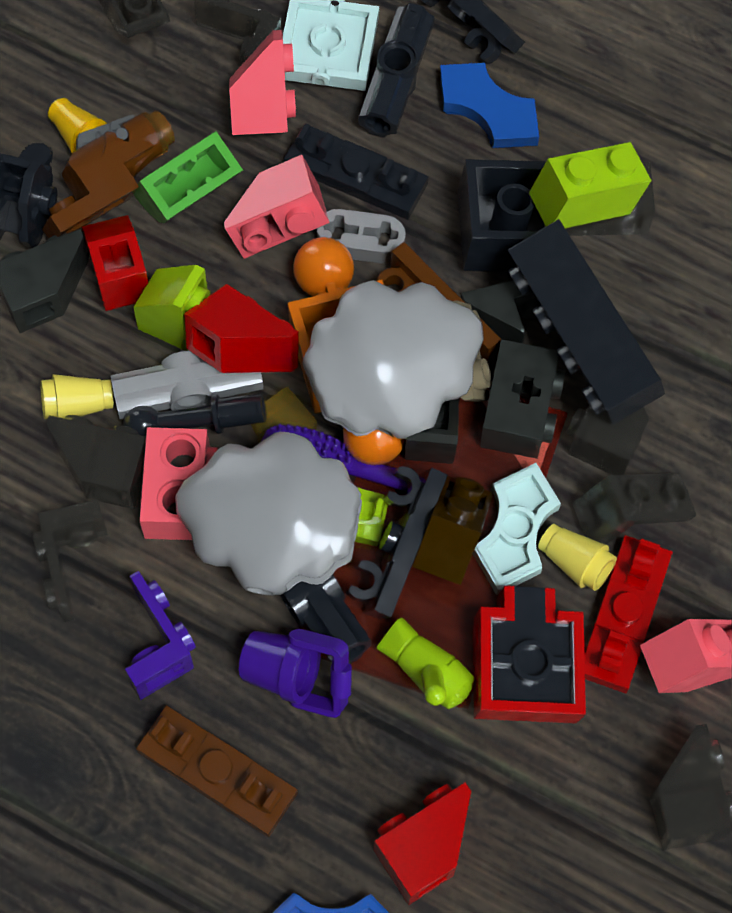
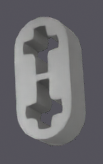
M333 209L327 212L330 223L317 228V238H332L335 227L344 228L341 239L335 240H338L347 247L353 260L391 263L392 250L405 242L404 226L399 220L388 215ZM381 233L390 234L387 246L378 245Z

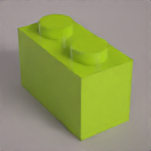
M628 142L548 158L529 194L545 226L559 219L565 228L631 214L650 184L651 179L632 143Z

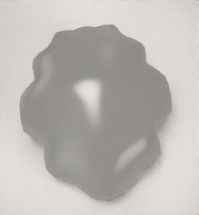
M372 280L347 290L340 297L334 316L324 318L314 325L310 346L303 358V366L309 377L313 393L319 402L320 410L326 420L342 425L347 431L356 436H364L375 430H380L397 439H406L411 435L433 428L439 416L442 403L458 399L468 393L473 384V364L484 340L483 326L480 319L471 309L446 299L432 285L420 282L397 292Z
M276 432L261 441L254 448H247L239 444H226L214 453L203 468L184 480L175 495L176 513L192 535L194 550L197 556L206 564L217 567H231L235 577L246 591L273 596L287 592L301 581L316 585L323 584L337 568L346 565L352 559L362 506L361 493L351 482L343 462L333 458H322L313 444L303 436L289 432Z

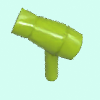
M399 618L392 625L377 646L378 651L393 661L398 662L401 669L424 693L425 699L430 705H442L446 709L454 708L462 703L472 690L475 677L458 659H455V656L423 636H419L404 618Z

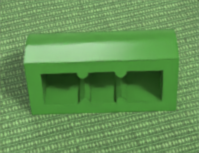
M215 131L140 180L138 183L139 188L133 195L154 219L160 223H165L241 173L243 169L217 131Z

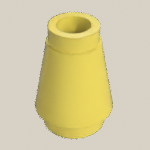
M53 374L52 379L40 381L44 419L56 418V422L60 423L100 412L104 409H113V389L110 379L101 380Z
M552 524L545 531L538 544V549L546 553V556L580 588L587 586L594 591L598 590L606 582L617 560V557L609 552L608 545L561 528L556 524Z

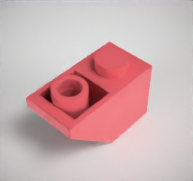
M273 30L230 77L229 93L232 135L288 132L287 118L296 117L295 89H285V72H294L292 43L283 44L282 30Z
M303 155L259 172L225 220V229L244 259L330 223L319 184Z
M687 619L640 645L659 693L689 692L732 678V620Z

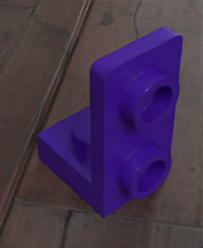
M137 571L129 576L133 589L167 643L161 648L158 645H154L144 649L132 659V665L125 669L130 684L139 699L142 700L194 669L190 651L195 649L196 646L183 623L180 621L172 625L165 614L164 609L168 608L170 604L158 583L153 580L147 584L141 573Z

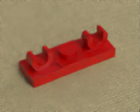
M627 535L624 536L585 651L586 680L625 694L627 693L640 656V645L644 643L673 551L642 538L638 540Z

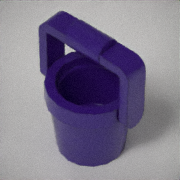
M295 629L289 635L253 631L245 641L239 660V675L242 681L279 695L282 700L289 701L291 706L331 718L338 717L347 706L348 697L352 693V666L349 663L348 646L343 640L304 629ZM321 653L333 656L330 670V693L332 699L311 693L317 679Z

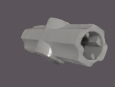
M189 350L167 356L161 365L110 375L119 419H124L128 411L137 406H149L157 411L167 409L173 411L211 405V396L216 394L220 398L263 389L261 372L221 373Z

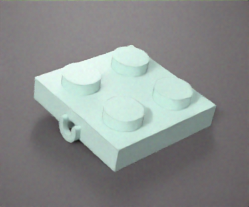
M290 0L283 32V44L292 43L294 72H285V80L366 91L379 19V6L345 2V0H335L339 2L338 6L331 4L333 0Z

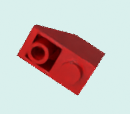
M125 215L82 226L105 311L135 304L149 282L137 237L129 216Z
M225 284L201 301L199 305L194 306L185 313L186 349L221 373L292 372L298 367L299 331L294 329L286 320L279 319L258 305L250 296L243 295L228 284Z
M466 782L452 790L449 784L438 788L422 801L426 808L409 819L405 813H401L387 821L377 830L381 837L374 842V852L408 905L454 876L471 796V790Z

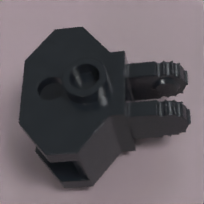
M44 143L28 144V147H25V150L21 152L19 157L0 153V240L6 231L19 234V241L26 248L30 249L38 246L42 240L44 233L42 229L46 224L47 215H51L49 209L56 204L58 196L57 188L52 187L53 174L50 163H52L53 150Z

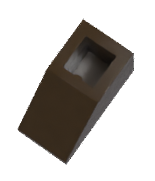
M447 476L412 567L461 585L481 535L493 493L484 490L480 483L470 478L458 477L455 479Z

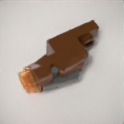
M153 111L150 114L142 112L137 116L129 115L82 132L77 136L76 150L70 156L61 173L74 197L71 195L49 209L52 216H50L42 229L48 239L54 235L59 237L65 233L68 234L81 229L82 226L88 225L130 200L139 188L134 177L151 161L166 154L168 146L175 142L174 132L169 122L159 111Z

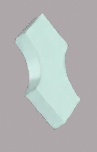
M537 463L509 475L492 485V492L498 509L497 521L490 534L477 543L473 556L496 595L500 593L504 586H517L541 574L542 563L536 549L537 533L544 521L559 510L561 503Z

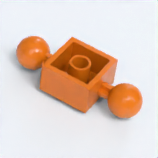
M328 237L312 239L298 250L293 264L294 277L300 288L312 297L288 302L290 324L299 331L298 358L315 414L321 412L320 405L313 393L309 377L305 372L303 358L310 346L314 325L324 318L334 316L340 297L347 290L353 288L347 287L354 275V261L350 251L338 240ZM377 280V282L384 285L383 280ZM343 427V440L346 449L353 458L367 465H383L392 461L399 455L405 445L406 439H397L380 430H375L364 436H356Z

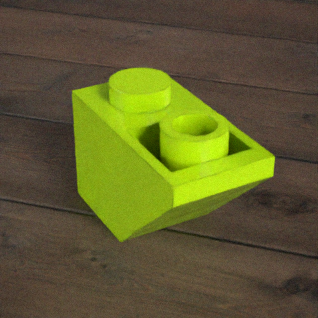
M198 265L156 269L133 307L138 330L184 351H188L186 349L185 313L194 306L199 305L201 301L211 294L207 288L205 268Z

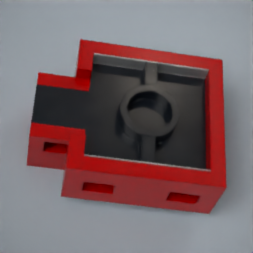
M504 586L497 596V607H480L473 617L474 719L553 723L579 722L586 715L584 612H556L555 588Z

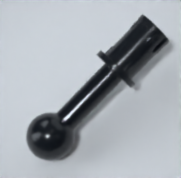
M263 393L221 399L216 394L211 396V405L166 412H158L149 406H137L125 415L123 428L126 436L131 441L138 444H146L147 427L194 428L214 425L216 433L223 434L224 428L266 423L267 411Z

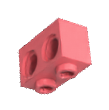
M147 427L140 524L145 539L192 540V535L179 516L169 513L167 509L175 502V495L183 481L203 468L218 450V447H210L207 429ZM181 455H188L194 458V461L185 467H175L170 464L174 458Z

